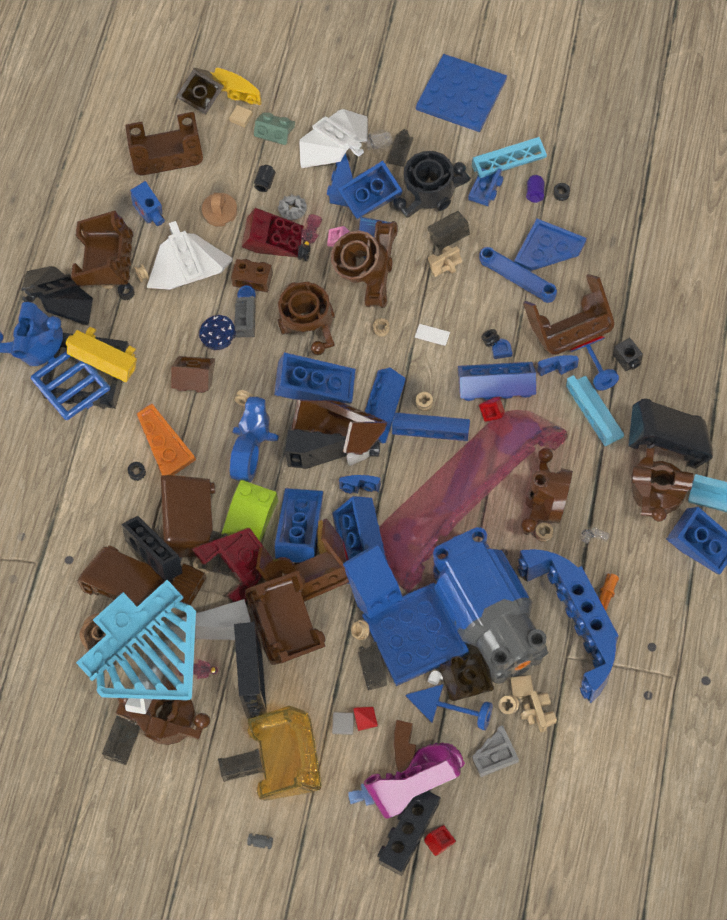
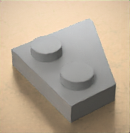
M503 725L472 756L480 777L519 762Z

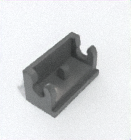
M254 296L236 298L238 303H235L234 337H255L256 304Z

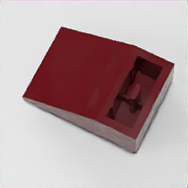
M254 208L247 216L241 247L259 254L298 258L304 226Z

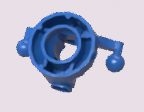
M24 302L20 309L19 323L13 332L14 341L1 343L4 338L0 331V353H11L29 366H40L51 359L60 348L63 340L61 320L57 316L48 317L34 303Z

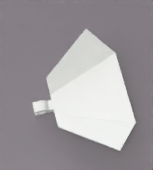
M341 109L331 117L325 116L312 126L313 130L300 139L301 168L341 162L349 148L359 157L364 153L363 149H360L362 146L360 142H367L368 118L367 116Z
M176 221L171 222L169 226L172 235L168 236L169 239L159 247L147 288L170 290L222 273L233 261V258L196 234L186 233V231L180 232Z

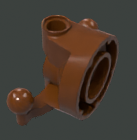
M309 281L290 283L280 295L278 301L280 319H277L280 331L284 335L293 331H313L320 327L326 342H313L311 351L314 355H322L325 349L335 346L329 330L332 320L335 318L332 305L329 302V296L322 287L315 283H310Z
M654 446L651 449L647 448L646 457L637 466L633 467L632 494L638 506L641 507V516H649L654 521L662 522L666 519L667 514L680 507L688 490L691 491L693 473L681 471L672 463L653 461ZM653 478H663L670 484L659 485L656 482L652 483L650 481Z
M543 448L538 452L540 460L539 471L532 475L530 489L525 498L526 505L532 509L531 515L521 522V528L525 535L535 531L539 520L559 524L564 511L573 471L561 468L557 473L550 472L547 463L553 459V452L549 448Z
M167 678L162 682L168 690H177ZM118 698L119 705L116 714L137 722L145 733L144 735L157 744L171 745L181 742L186 737L199 740L203 729L207 728L210 724V717L206 713L196 715L191 699H152L146 714L126 711L125 705L128 698ZM165 704H172L173 709L171 714L166 717L167 721L156 717V711L159 707Z

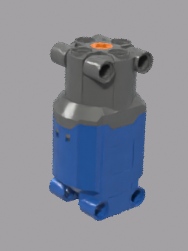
M476 527L435 547L433 551V576L437 582L434 590L462 641L476 646L480 650L490 668L491 680L496 684H501L508 677L519 676L529 670L531 666L539 665L543 661V657L549 653L546 646V634L542 630L536 629L531 621L530 614L533 602L504 552L490 548L487 544L486 531L481 527ZM481 537L483 540L476 542L473 538ZM440 554L446 555L443 559H439L437 556Z

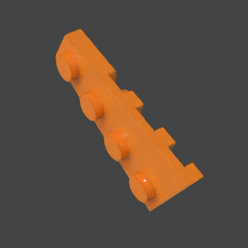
M153 404L137 413L162 475H175L196 460L192 452Z

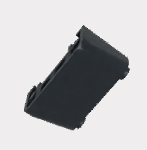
M647 398L633 404L628 447L638 449L639 445H647L649 449L654 446L684 455V460L688 461L687 466L695 469L713 458V447L706 421L701 416L691 415L652 402V400Z

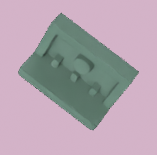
M268 112L262 113L255 120L254 136L286 145L288 134L295 128V121H291L287 117H277Z

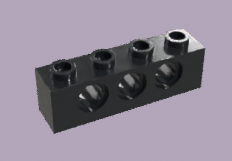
M139 516L121 524L125 541L164 581H169L183 573L179 555Z
M426 791L412 798L407 808L398 815L399 823L396 828H391L387 836L390 839L386 846L383 845L377 855L380 865L400 876L403 875L441 802V797ZM415 807H420L424 812L417 816L412 813V810ZM410 825L414 828V831L411 834H405L402 831L403 827ZM401 844L404 846V850L401 853H396L392 850L393 846Z

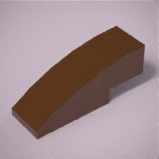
M400 720L396 721L394 751L397 771L403 772L409 767L416 754V745L410 743L413 723Z

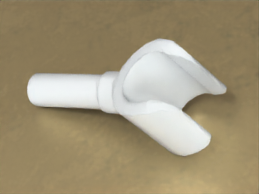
M432 671L428 682L438 685L439 680L443 681V677L440 672Z

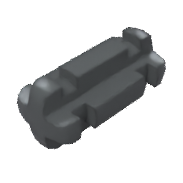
M250 833L247 845L251 846V844H254L253 847L264 849L268 847V849H271L273 837L267 838V836L259 834L253 836V833Z

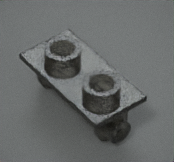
M403 129L396 135L387 163L404 167L414 140L413 137H409L408 130Z

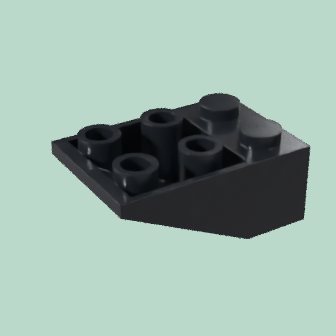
M300 429L288 430L285 447L288 467L308 469L347 456V453L343 452L346 436L338 433L332 435L323 434L319 431H314L313 433L304 432Z

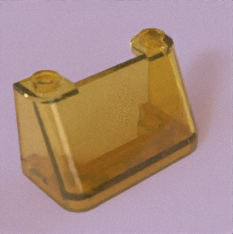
M286 706L248 719V734L255 741L259 742L265 780L259 781L257 786V794L260 800L268 801L311 793L321 789L322 783L312 723L306 711Z

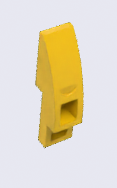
M217 67L214 73L210 72L224 85L221 91H226L228 98L248 102L249 104L261 105L260 91L243 77Z

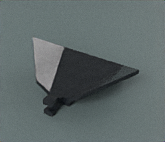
M54 266L26 272L21 291H25L28 295L22 298L24 302H33L36 298H39L46 312L87 326L89 324L93 297L80 288L81 286H78L72 280L70 274L65 275Z

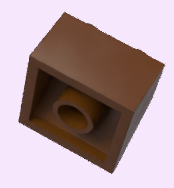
M178 356L171 366V388L177 389V391L195 390L198 393L209 391L212 385L215 358Z

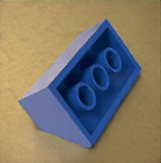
M533 362L458 366L460 398L466 401H472L475 398L490 400L498 396L508 399L513 396L526 398L536 395V372Z
M351 497L332 513L336 531L344 542L348 558L351 559L374 544H378L386 559L373 499L370 497Z

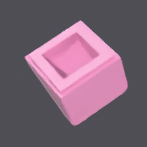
M345 226L330 229L327 246L334 247L338 239L350 231Z

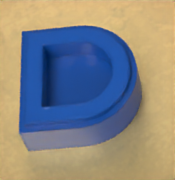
M499 339L497 344L494 343L495 345H492L494 359L512 357L511 344L506 339Z

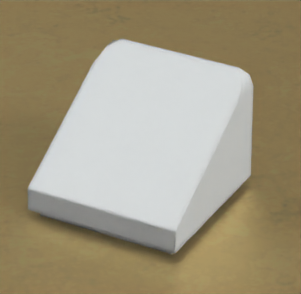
M369 451L363 453V455L348 453V465L351 466L367 459L370 456Z

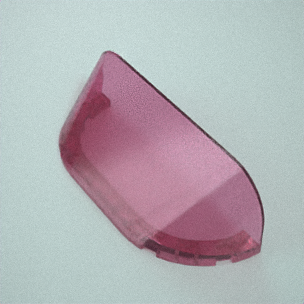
M527 410L506 411L502 418L492 420L485 425L379 527L386 560L398 585L407 593L411 591L422 580V574L425 569L422 562L429 560L433 555V551L437 547L435 543L439 536L446 537L487 494L526 457L535 451L534 445L539 444L542 447L549 444V447L555 451L567 439V431L552 421Z

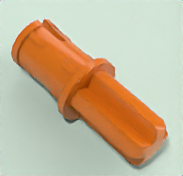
M609 573L606 575L604 585L599 590V600L605 611L611 598L615 595L614 589L619 580V577L612 573L611 576Z

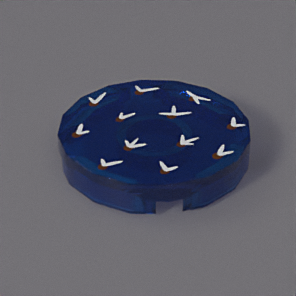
M215 315L206 319L199 330V337L203 345L211 350H222L228 347L236 336L232 320L223 315Z

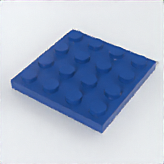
M443 54L416 105V110L481 132L507 80V75Z
M435 583L402 596L403 599L371 619L362 614L363 620L369 625V632L395 686L440 667V664L448 662L452 657H462L469 654L465 642L462 641L434 590Z

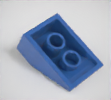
M381 161L337 189L356 219L383 207L402 194L401 187L384 161Z
M699 507L687 508L666 540L685 555L720 575L727 565V531Z
M374 544L343 563L357 607L370 619L403 599L399 585L378 544Z

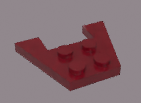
M250 528L239 530L192 548L202 564L208 563L219 553L240 582L237 587L226 595L231 603L240 600L247 601L245 590L256 586L262 576L256 569L259 548H264Z

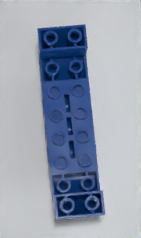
M536 549L521 550L518 559L519 566H517L520 576H524L528 582L548 573L547 576L550 583L555 584L557 588L556 594L559 600L564 601L566 605L565 611L570 619L572 618L576 624L574 625L578 636H582L585 641L583 645L588 654L591 653L594 659L592 662L595 669L584 673L580 687L584 699L587 698L592 703L601 694L609 679L615 660L616 644L619 635L582 566L577 567L568 559L549 551Z

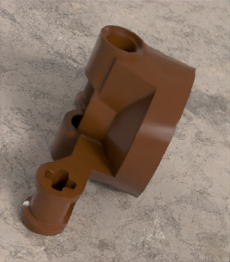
M377 221L374 237L368 232L360 230L348 232L338 239L331 252V264L338 275L352 283L365 282L367 284L364 299L366 307L380 306L385 308L387 305V277L393 266L391 250L393 241L398 233L396 221L391 223ZM367 256L364 263L356 267V257L360 259L361 257Z

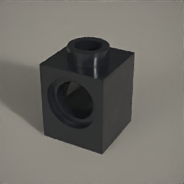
M629 337L614 346L613 356L622 368L628 371L631 368L636 369L640 366L643 353Z

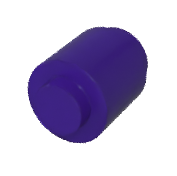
M532 175L527 181L526 198L533 203L544 199L545 182L541 176Z

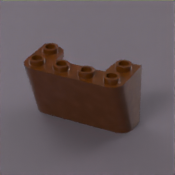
M194 112L177 115L179 130L148 136L145 135L142 121L125 125L133 169L137 175L144 176L196 166L203 161ZM185 118L192 120L189 125L182 123ZM139 128L141 131L139 134L134 135L131 133V130Z
M116 211L78 221L76 236L85 246L83 269L76 263H73L72 280L78 286L127 285L130 279L132 229L126 225L123 218Z

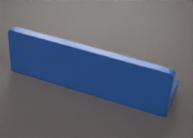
M391 367L378 370L365 409L366 413L387 421L386 430L378 438L382 444L386 443L406 380L405 377Z
M395 413L392 422V434L468 441L470 420Z

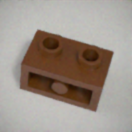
M236 259L231 275L233 287L241 288L247 285L255 291L268 293L273 276L272 265L265 262H252L248 259Z

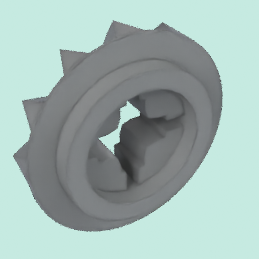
M291 194L288 197L284 196L283 200L279 201L278 210L283 218L296 220L305 214L307 205L305 199H302L299 195L294 196ZM293 203H295V207H292V209H290L289 205H293Z

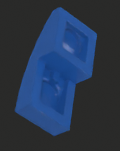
M563 355L544 359L538 362L537 371L540 376H543L558 369L562 375L578 368L579 358L573 355Z

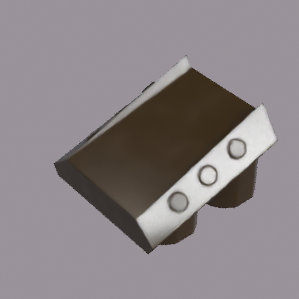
M474 653L465 658L455 656L448 662L440 664L439 672L443 677L449 695L448 699L452 701L494 690L482 654Z

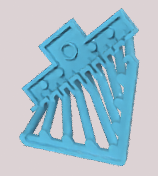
M168 580L160 585L139 606H136L123 592L93 619L106 636L76 663L90 677L91 681L97 680V692L101 697L190 700L192 698L196 611L192 606L180 602L184 597ZM176 608L186 612V622L174 614L171 609ZM163 616L186 633L185 642L161 620ZM155 625L185 653L184 663L151 628ZM144 634L154 642L184 675L183 683L142 637ZM134 643L145 652L177 690H168L133 647ZM124 652L135 661L156 690L146 689L124 657ZM115 660L123 668L135 689L124 688L113 663ZM105 669L110 675L114 688H105Z

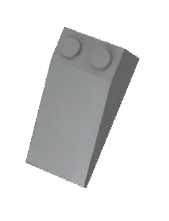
M245 600L196 613L195 639L235 640L234 624L251 622ZM187 616L182 617L181 619L186 622ZM171 621L166 622L167 626L181 639H186V633Z

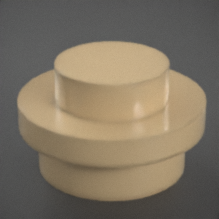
M358 620L353 623L351 633L355 638L365 640L368 637L370 629L365 620Z

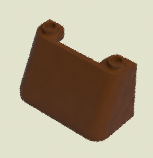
M177 475L161 476L164 541L179 555V558L194 557L196 554L192 548L218 539V535L214 536L211 505L212 494L216 493L215 483L211 482L208 478Z
M113 546L103 547L77 580L84 593L92 595L94 592L97 596L101 594L115 600L124 592L136 606H139L165 582L148 564L118 552L119 550Z
M299 570L245 590L251 614L271 665L284 663L326 647L324 643L325 636L322 631L316 628L313 629L300 591L303 590L305 580L303 575L299 573Z

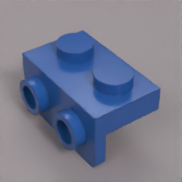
M498 168L495 174L479 178L478 175L468 200L489 206L491 200H495L497 187L502 185L504 178L501 176L502 169Z

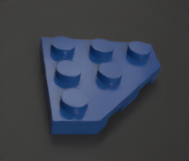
M536 219L514 262L529 271H533L580 255L587 238Z

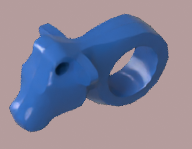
M249 397L238 427L233 428L232 432L240 436L236 439L231 453V479L251 482L257 470L260 444L263 441H278L279 439L278 435L269 432L270 417L266 412V402L263 398Z

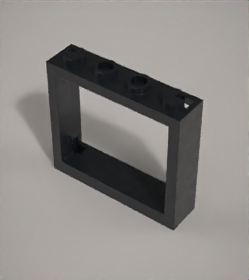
M63 332V340L60 348L53 356L54 358L59 356L61 347L67 348L66 341L73 334ZM95 338L124 353L129 346L128 341ZM55 368L43 376L42 382L45 385L52 382ZM113 376L109 394H104L93 402V406H99L102 409H116L123 381ZM55 388L51 392L58 398L69 389ZM79 391L64 403H80L90 396L92 392Z
M255 622L234 624L239 698L247 719H257V721H260L267 717L262 646Z

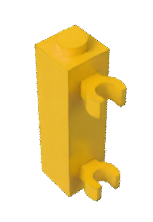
M89 327L86 333L76 330L73 336L70 335L66 341L68 355L126 383L134 373L137 362L134 354L136 348L129 345L124 353L95 339L96 335L94 333L96 329Z

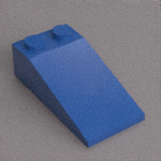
M284 352L278 361L274 395L297 400H335L351 404L356 369Z
M285 488L275 540V559L286 557L292 562L301 563L316 556L318 544L317 530L318 521L321 518L323 491Z

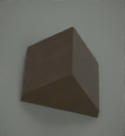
M193 68L176 98L207 114L224 85L208 70Z

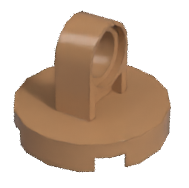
M214 192L204 200L202 215L208 224L215 227H223L226 225L225 223L232 222L236 218L237 204L230 195Z

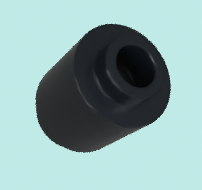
M262 165L259 167L254 180V188L256 190L267 192L271 188L276 174L272 166Z

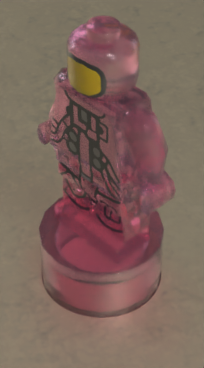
M314 214L308 216L307 228L305 230L302 229L301 239L304 241L305 247L314 243L319 234H316V230L320 227L322 218Z
M200 659L198 664H193V675H197V679L208 678L209 673L217 674L218 672L216 666H211L210 668L209 662L201 661Z

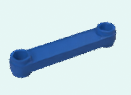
M485 247L481 250L479 260L483 266L490 268L546 303H551L555 300L557 289L554 284L545 281L496 252L491 247Z

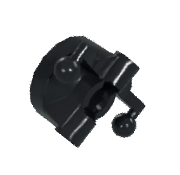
M422 151L413 155L404 167V183L408 191L415 196V201L406 208V200L398 197L393 201L394 209L401 211L406 218L412 216L421 208H437L438 211L445 210L451 204L450 199L455 188L464 185L471 179L466 173L465 164L456 162L452 165L450 159L436 151ZM429 178H430L431 181H434V182H431V183H426V181H427Z

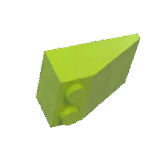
M241 480L233 496L220 538L239 530L250 528L261 542L278 504L277 492Z

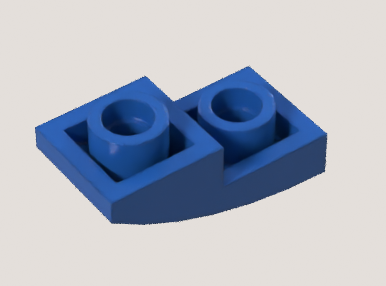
M351 475L341 477L339 479V486L342 491L349 494H358L360 487L368 492H379L381 479L369 475Z

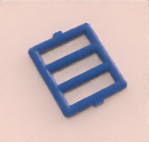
M67 351L57 358L52 357L48 360L47 365L31 375L33 383L65 420L71 419L85 408L89 409L93 406L94 401L110 390V385L93 366L80 360L73 367L45 385L40 378L71 356L67 354ZM85 368L89 372V376L58 398L51 392L81 369ZM93 381H96L101 386V388L69 411L63 407L62 404Z

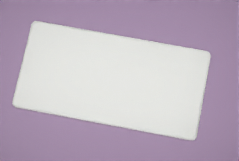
M419 324L415 338L445 346L450 332Z

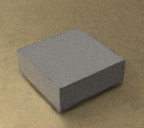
M333 712L332 733L353 735L354 713Z

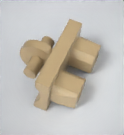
M447 246L443 248L441 255L432 254L427 258L434 277L447 270L453 274L456 272L455 266L462 263L460 249L457 246L454 248Z
M536 691L530 692L531 697H529L532 709L529 704L523 705L525 711L520 714L521 719H528L529 725L535 724V717L540 733L545 732L547 727L557 722L554 711L544 714L542 711V707L551 705L548 693L537 694Z

